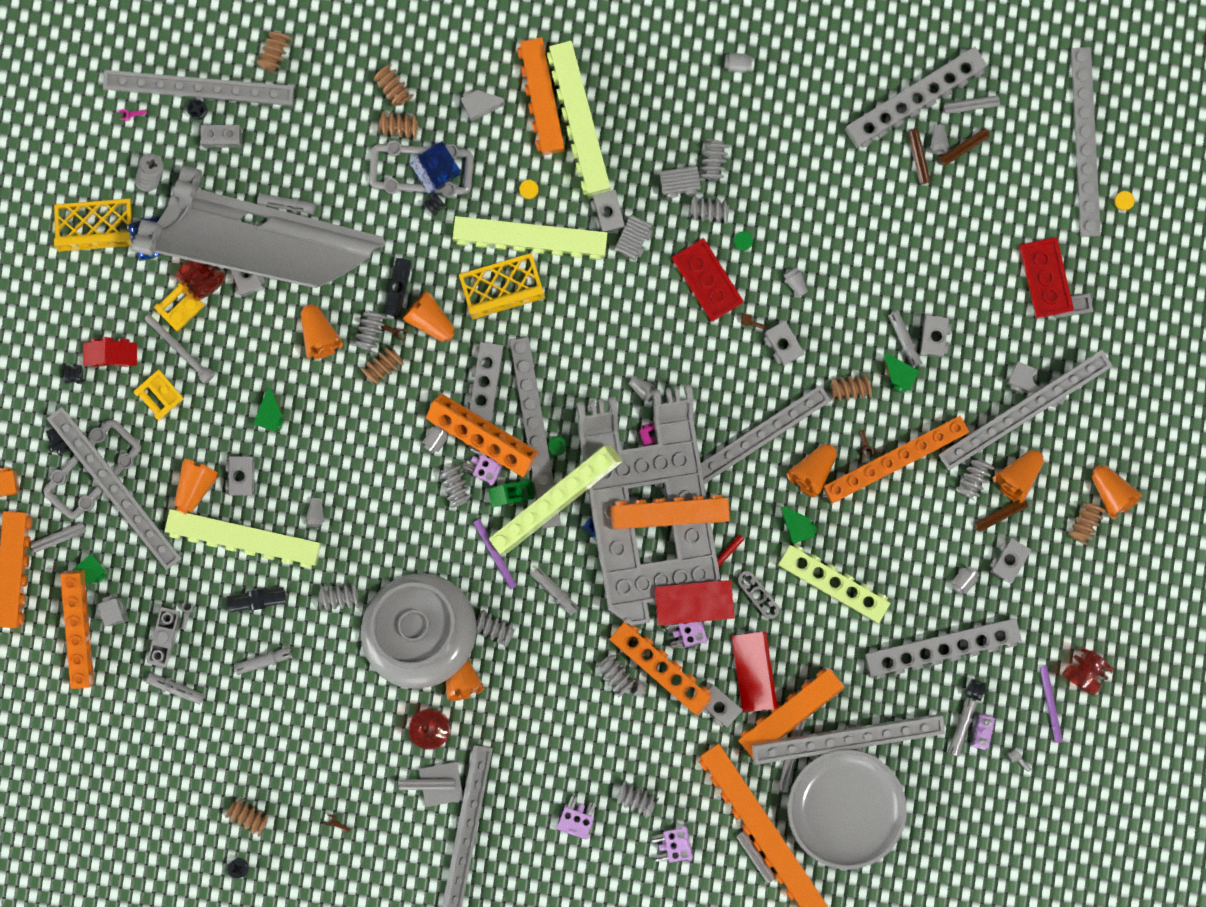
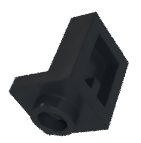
M54 428L46 431L52 447L50 448L51 452L58 453L59 455L69 451L68 445Z

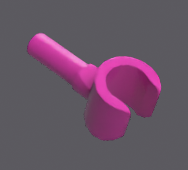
M125 109L119 111L120 114H127L125 118L120 119L125 122L130 121L132 117L147 114L146 109L132 112Z

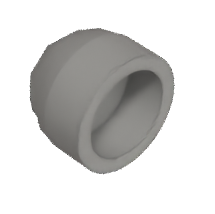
M635 680L633 687L630 688V693L635 696H642L646 693L644 691L646 685L642 681Z

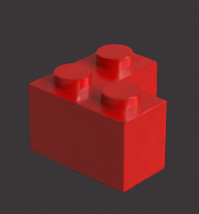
M113 337L91 339V342L83 343V366H137V343L130 342V339L114 341Z

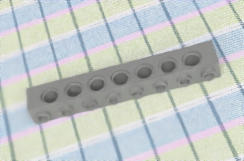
M973 47L847 125L845 131L856 148L861 146L865 148L872 143L871 140L873 138L885 136L889 133L888 129L891 127L898 128L905 123L904 119L910 116L912 119L920 114V109L926 106L927 109L937 103L936 99L941 96L943 99L948 97L957 86L960 89L969 83L968 80L975 77L976 79L983 75L987 64L977 48ZM965 65L969 67L970 72L963 73L960 67ZM950 75L953 77L954 82L947 83L944 77ZM928 86H936L938 92L931 93L928 90ZM914 95L920 96L921 99H922V102H921V103H915V102H913L912 96H914ZM898 105L904 106L905 109H906V112H905V113H899V112H897L896 106H898ZM880 116H888L890 122L882 123ZM864 126H872L874 132L866 133L864 131Z
M1013 618L864 655L869 676L880 679L886 677V673L889 672L897 675L905 673V669L912 667V670L924 668L923 664L931 663V666L943 664L942 660L948 658L951 662L960 660L961 655L968 654L969 657L980 655L979 651L987 649L989 653L998 651V646L1006 645V648L1018 646L1017 642L1022 641L1017 619ZM998 630L1004 633V639L1000 642L995 639V633ZM979 635L985 637V644L983 646H979L976 643V638ZM961 639L967 643L965 650H959L957 647V643ZM941 644H945L948 647V652L945 655H941L938 651ZM923 648L929 651V657L925 660L920 657V651ZM903 653H908L911 657L910 662L907 664L901 661ZM885 657H889L892 660L890 668H884L882 665V660Z

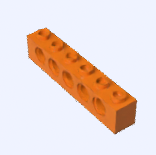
M442 393L433 400L426 419L431 421L432 424L441 427L450 435L456 436L464 441L465 444L474 447L483 455L489 456L498 464L504 465L522 477L531 470L539 451Z
M84 569L67 570L61 573L60 577L70 688H90L94 684L85 571Z
M624 622L609 640L698 717L713 700L710 697L711 692L704 686L701 688L695 684L697 680L690 673L685 675L680 670L683 667L675 660L671 663L666 659L668 654L661 648L656 650L652 646L654 642L646 635L642 638L638 634L639 629L636 626H630ZM632 638H637L638 645L631 648L629 641ZM648 650L652 651V658L644 660L643 654ZM666 663L667 670L663 673L658 672L659 664ZM681 676V683L673 685V677ZM690 688L696 689V695L693 698H688L686 695Z

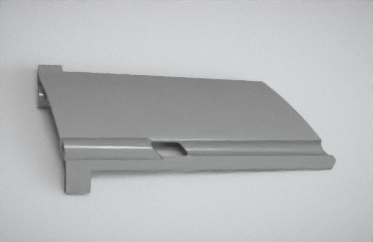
M183 165L167 209L157 223L141 220L138 234L133 242L132 251L149 256L159 253L318 288L356 268L369 259L375 249L382 248L386 244L384 237L200 190L198 188L202 170ZM248 213L268 218L260 226L238 221Z

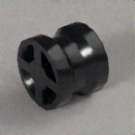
M193 99L187 105V112L194 120H202L208 114L207 106L199 99Z
M435 192L429 200L423 201L434 217L438 214L439 210L446 208Z
M77 365L76 367L65 366V384H71L72 382L82 384V365Z
M971 678L965 696H972L976 700L981 701L987 683H978L976 679Z
M242 858L234 859L228 865V873L235 879L244 877L249 871L248 863Z

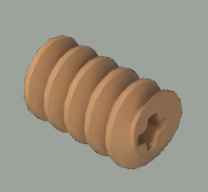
M269 32L268 36L271 39H266L265 42L268 46H263L262 49L265 53H260V57L263 60H257V64L267 72L278 74L274 68L281 67L277 61L284 60L280 57V54L286 55L287 52L283 50V47L289 48L290 45L286 43V40L292 41V38L283 33Z
M389 64L375 75L374 81L379 82V88H384L382 92L388 94L387 99L389 101L393 100L391 103L393 107L401 106L408 102L414 94L407 95L410 90L409 87L402 88L405 82L398 83L401 76L394 77L396 69L390 71L389 69L392 64Z
M383 111L379 120L378 134L382 130L384 136L390 131L391 136L394 137L396 132H398V136L402 137L405 132L406 138H410L413 133V138L417 139L419 120H416L414 114L411 120L408 114H405L404 118L401 119L400 113L394 118L393 112H390L389 116L386 117V113Z
M392 346V350L385 348L386 355L378 354L380 360L372 358L374 365L367 362L368 369L360 368L371 383L374 382L379 385L378 378L380 377L385 380V372L391 375L390 368L398 370L397 363L402 366L404 365L403 360Z
M866 374L862 375V379H860L859 375H855L854 381L851 376H848L846 381L843 377H840L839 383L836 378L832 379L831 396L833 402L835 397H838L839 401L842 402L843 396L849 401L850 395H853L854 399L857 400L858 394L865 399L866 393L872 398L871 383Z
M1083 503L1082 507L1085 510L1079 511L1081 517H1076L1075 520L1078 524L1072 525L1075 531H1069V535L1074 540L1090 546L1086 540H1093L1089 534L1096 533L1093 526H1100L1096 519L1103 520L1099 513H1106V510L1092 503Z
M240 798L232 804L225 818L232 815L231 822L238 819V826L245 823L244 829L248 830L252 827L251 833L254 834L258 831L259 837L268 823L269 814L261 817L262 810L254 813L255 806L248 809V802L242 806V799Z

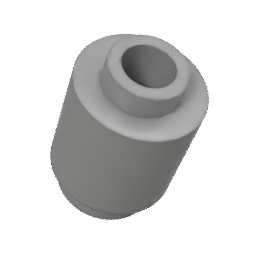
M729 53V56H725L724 68H728V72L746 73V71H751L752 56L742 53Z
M435 425L424 438L423 443L425 446L423 448L431 453H434V451L439 452L448 438V432Z
M967 565L951 581L953 584L952 588L960 595L962 592L967 594L978 581L979 574Z

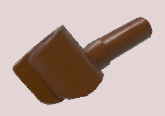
M743 314L741 316V324L743 326L767 329L766 325L752 321V315Z
M388 325L382 326L383 329L395 334L401 341L405 339L399 336L400 331L408 334V331L405 329L398 330Z
M862 430L860 431L863 442L861 453L866 457L865 450L870 448L873 455L874 450L869 446L865 432Z
M328 815L333 819L331 824L324 821L326 826H335L347 833L351 830L338 822L334 815Z

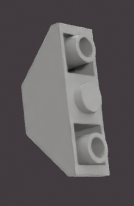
M160 607L147 659L148 664L166 668L178 633L180 611Z

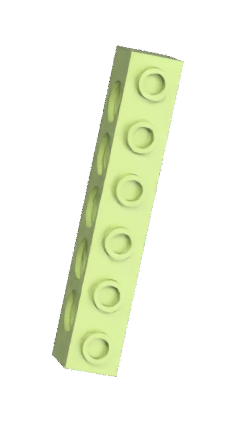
M796 544L788 546L777 566L870 620L880 623L891 604L887 601L888 597L879 592L877 595L870 592L871 587L864 583L858 585L853 582L855 578L846 573L844 575L837 572L838 568L829 563L827 566L820 563L821 559L814 554L808 556L803 553L805 549ZM798 558L806 560L807 565L804 569L797 567L796 561ZM817 567L823 570V576L819 579L813 575V570ZM832 577L839 579L840 585L838 588L831 587L830 579ZM849 587H854L857 591L854 598L847 596L846 591ZM867 596L873 599V605L870 608L865 607L863 604V600Z

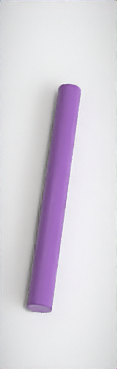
M478 519L473 523L511 590L517 585L500 554L489 540L490 536L484 525Z
M1042 666L1039 668L1055 743L1063 742L1050 677L1047 666Z

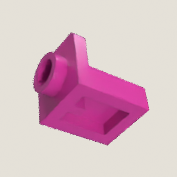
M653 423L643 425V429L639 430L644 447L656 445L653 435L649 436V432L655 431V426Z

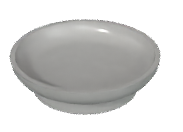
M415 573L394 579L375 594L366 608L361 626L364 653L373 669L392 684L412 689L438 685L458 672L472 652L476 639V617L473 607L463 591L445 578L432 574Z
M839 750L816 758L798 775L789 795L788 819L796 841L809 856L832 868L858 869L879 861L896 845L906 821V799L898 778L882 761L860 751Z

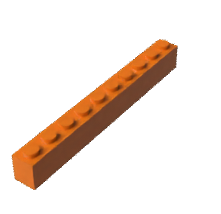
M717 743L701 754L700 758L702 760L699 761L704 771H710L712 774L710 780L715 787L720 786L723 791L720 795L726 804L728 802L732 804L734 808L731 811L737 820L739 818L742 819L744 822L742 827L747 835H753L755 838L753 844L759 852L763 850L767 856L764 858L769 868H775L777 871L775 877L780 884L785 883L788 888L785 892L791 901L795 899L799 904L797 907H827L828 905L720 744Z

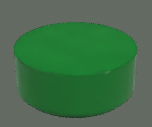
M741 231L735 235L734 246L738 250L746 251L751 248L753 238L750 233Z
M553 437L549 440L548 450L552 455L561 456L566 452L567 444L562 437Z

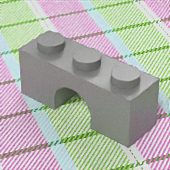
M1021 362L1015 363L1007 385L1011 386V390L1018 393L1024 391L1029 393L1028 396L1042 388L1033 381L1035 368ZM1051 377L1049 383L1055 380L1057 377ZM1066 397L1051 405V407L1056 408L1063 405Z

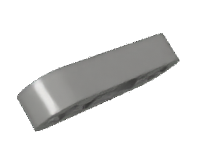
M749 571L742 572L738 576V584L764 617L768 619L777 617L779 614L777 603L753 573ZM743 575H745L746 577L749 575L751 576L750 582L752 585H754L755 582L758 584V586L754 587L750 591V593L747 591V589L750 588V586L747 583L744 585L742 584ZM757 589L762 590L764 593V598L760 601L753 598V592ZM767 597L770 600L767 604L770 607H775L774 615L766 614L767 608L765 605L762 608L759 606Z

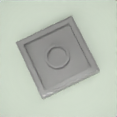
M457 762L419 769L420 779H455L456 782L454 790H423L426 807L463 800Z

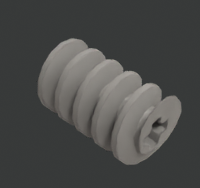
M706 139L710 144L705 145V149L708 151L704 152L703 155L708 159L702 160V163L706 166L701 168V171L705 174H701L700 178L717 181L719 178H724V175L720 174L719 171L726 169L721 164L727 163L726 160L722 159V156L728 155L723 149L729 148V145L719 140Z
M155 154L142 156L136 173V186L145 192H150L157 188L163 171V162Z
M693 196L690 217L693 215L694 220H697L700 215L701 220L704 221L708 216L709 222H712L714 217H716L717 223H720L723 218L724 223L727 224L730 204L727 205L725 199L722 204L719 203V199H716L714 204H712L711 198H708L705 203L703 197L697 202L696 196Z
M370 311L363 313V316L367 319L360 321L364 327H358L362 334H356L355 336L360 341H354L353 344L360 349L373 352L371 348H377L373 341L380 340L376 333L383 332L378 327L385 326L381 319H387V316Z
M976 458L977 460H971L970 463L973 467H967V471L970 474L965 473L963 475L967 481L961 480L959 483L962 487L956 488L958 493L971 500H974V496L980 497L977 489H984L980 483H987L984 476H991L987 470L995 469L989 463Z
M461 465L452 466L440 471L444 472L439 476L440 479H446L442 485L449 487L445 490V493L451 494L447 499L448 501H454L450 505L451 508L471 502L468 499L472 495L465 494L469 487L462 486L467 481L460 480L464 473L457 472Z
M344 584L343 590L340 589L339 585H336L334 591L331 585L328 586L327 591L321 586L319 591L320 610L322 605L328 610L330 604L333 609H337L338 604L341 609H344L346 603L349 609L352 608L353 603H355L356 608H359L358 589L355 588L354 584L351 585L350 590H348L346 584Z
M485 610L481 611L476 621L477 634L483 630V637L491 634L490 640L492 641L498 637V644L505 640V647L509 645L516 628L513 630V623L506 627V620L499 623L498 616L492 620L491 613L485 617Z
M613 654L606 657L594 668L601 667L598 673H606L603 680L611 679L608 686L615 684L613 692L620 691L619 698L633 687L635 679L628 680L630 673L623 674L625 666L618 668L621 661L613 662L616 657Z
M624 780L616 796L618 798L617 804L624 801L625 808L631 804V811L633 812L638 808V815L645 811L646 819L651 815L658 802V799L654 801L653 794L647 798L646 790L640 794V787L633 791L632 783L626 787V780Z

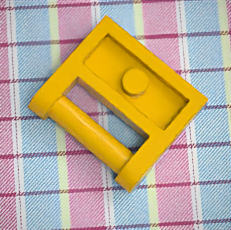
M182 281L177 284L178 286L160 304L157 303L154 306L156 311L177 332L205 307ZM184 291L187 296L167 313L164 309Z
M157 370L133 392L145 402L158 421L162 420L184 400V397L160 370ZM147 388H150L164 404L165 407L162 410L145 392Z

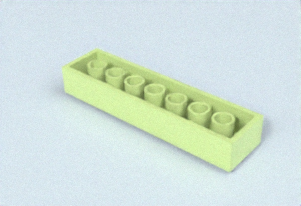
M572 41L549 46L550 52L547 53V59L550 68L554 67V71H552L553 82L555 86H559V89H556L559 104L564 105L561 108L563 120L569 124L566 126L569 141L573 140L574 144H571L574 159L578 158L576 169L578 176L583 177V181H581L583 195H587L589 200L593 199V195L610 191V184Z

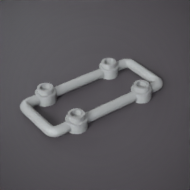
M395 140L390 141L388 144H377L371 150L369 184L375 189L385 190L388 194H395L399 190L442 193L446 198H451L455 194L464 195L469 193L472 186L473 154L469 150L458 149L453 144H449L444 148L404 146ZM379 151L388 152L393 157L401 153L441 155L450 161L455 160L457 157H466L464 187H455L451 182H445L442 186L398 183L394 178H389L385 182H377Z
M108 420L100 428L91 430L89 441L93 446L96 443L104 442L106 432L112 427L133 446V449L128 454L124 453L119 456L118 465L113 469L118 476L123 469H130L134 465V458L140 452L141 445L117 421ZM76 455L61 470H55L51 473V481L44 488L45 497L69 519H77L84 511H91L94 508L95 499L103 492L102 488L98 485L89 496H82L78 501V508L74 512L51 492L56 485H63L66 482L67 474L80 461Z

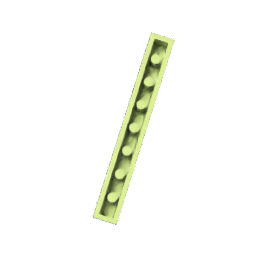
M455 216L453 241L457 242V245L468 246V243L476 244V247L487 248V245L495 246V249L506 250V247L514 248V251L525 252V249L533 250L532 253L544 254V251L552 252L551 255L563 256V253L571 254L570 257L582 258V255L590 256L589 259L601 260V257L605 258L607 232Z
M613 446L602 447L490 537L489 540L499 554L509 553L623 462Z
M171 509L169 510L164 531L169 533V537L180 539L181 536L188 537V541L199 543V540L207 541V546L217 548L218 544L225 545V550L236 552L237 548L243 549L244 554L255 556V553L263 554L262 558L274 560V557L282 558L281 562L293 564V561L301 562V567L310 569L312 565L317 566L322 545L314 541L189 513L185 515Z

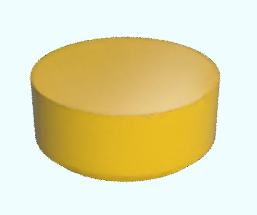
M525 180L521 183L519 191L524 199L531 200L538 195L539 189L533 180Z
M1128 191L1118 193L1114 199L1116 208L1121 211L1129 210L1134 205V196Z

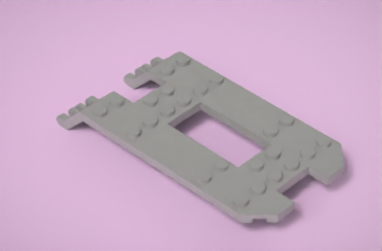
M691 385L684 386L686 400L680 401L679 387H673L674 402L671 389L666 388L667 403L661 404L660 390L652 391L657 445L621 450L616 397H609L610 412L604 413V401L602 399H598L599 414L596 411L595 401L591 400L589 402L591 415L585 416V404L583 402L577 403L578 432L583 463L604 446H613L623 462L588 489L608 610L630 626L650 622L647 603L655 602L654 587L721 581L711 523L672 525L677 559L640 565L635 529L612 530L610 506H615V502L627 501V505H630L629 488L664 483L667 502H673V498L684 497L685 501L692 500L694 496H703L704 500L707 499L693 421V391Z

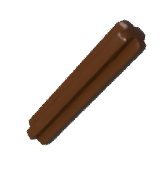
M986 128L982 129L939 158L943 166L948 165L989 138L990 133Z
M911 129L908 131L919 181L921 185L930 183V176L919 130Z
M1025 499L1022 503H1019L1020 500H1017L975 522L977 530L981 532L1022 511L1029 506L1027 500Z

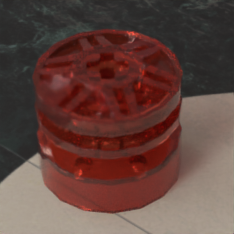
M188 260L178 269L175 277L183 286L191 284L188 288V293L193 294L192 297L197 302L214 293L227 276L223 272L219 273L221 269L217 266L210 269L212 265Z
M1080 647L1078 652L1084 658L1074 655L1073 658L1079 665L1075 666L1069 663L1062 672V675L1083 691L1096 697L1103 687L1097 681L1098 677L1108 680L1109 677L1103 673V670L1112 674L1114 669L1099 654Z
M428 708L419 711L412 717L409 723L410 738L416 746L422 749L432 750L439 748L448 740L451 733L449 718L438 709ZM426 724L434 726L433 734L425 733Z

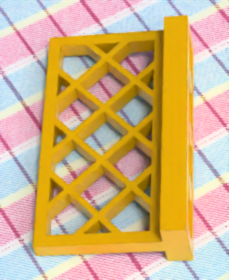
M131 199L54 204V246L58 252L133 246ZM127 204V210L122 216L115 211L119 205ZM100 206H106L109 209L103 217L96 213ZM81 208L90 210L84 219L77 214ZM68 209L71 212L65 220L59 216V210ZM112 212L119 217L113 225L106 221ZM93 214L100 219L94 227L86 222ZM74 215L81 220L75 228L68 224ZM121 221L127 224L126 232H119L115 229ZM103 222L110 227L106 233H99L96 230ZM83 224H86L91 229L86 235H81L77 232ZM65 225L72 230L68 236L60 237V230Z
M532 253L459 274L472 320L545 299ZM530 259L531 266L528 272L519 268L522 261ZM510 266L514 268L510 277L500 273L503 267ZM517 270L526 274L521 283L512 279ZM491 271L495 273L491 282L482 278L485 272ZM472 276L477 279L473 288L465 284L464 278ZM498 276L507 279L503 289L494 284ZM528 276L536 280L537 286L529 288L524 285ZM480 281L489 285L485 294L476 290ZM510 282L519 286L514 293L506 291ZM492 287L501 291L497 298L487 296ZM473 293L482 296L479 303L471 305L470 298Z

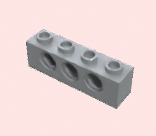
M480 342V347L476 346L475 358H478L477 365H473L472 376L475 377L474 384H470L469 395L472 396L471 403H467L466 408L492 423L504 347L503 345ZM489 358L493 361L490 368L482 366L484 359ZM483 377H487L490 380L489 385L486 387L479 385V380ZM479 396H484L487 402L483 406H478L476 399Z

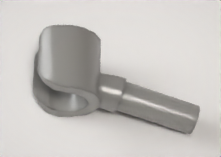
M186 602L182 604L184 615L181 629L184 630L186 629L189 614L194 611L193 604H191L190 610H185Z
M1017 750L1007 753L1012 763L1018 760L1027 772L1031 771V768L1025 763Z

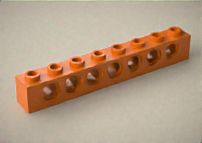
M960 415L823 486V490L830 503L833 504L968 434L969 430Z

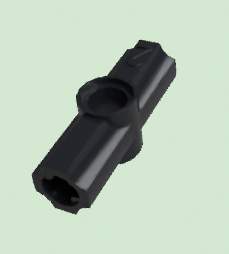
M396 258L384 314L393 317L401 316L413 261ZM397 283L403 284V290L400 292L393 290L394 285Z
M284 587L269 590L259 589L247 591L244 594L226 596L228 612L265 609L268 606L286 604Z

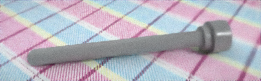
M147 314L145 316V321L198 372L199 380L204 385L212 380L215 373L210 368L203 367L151 315Z

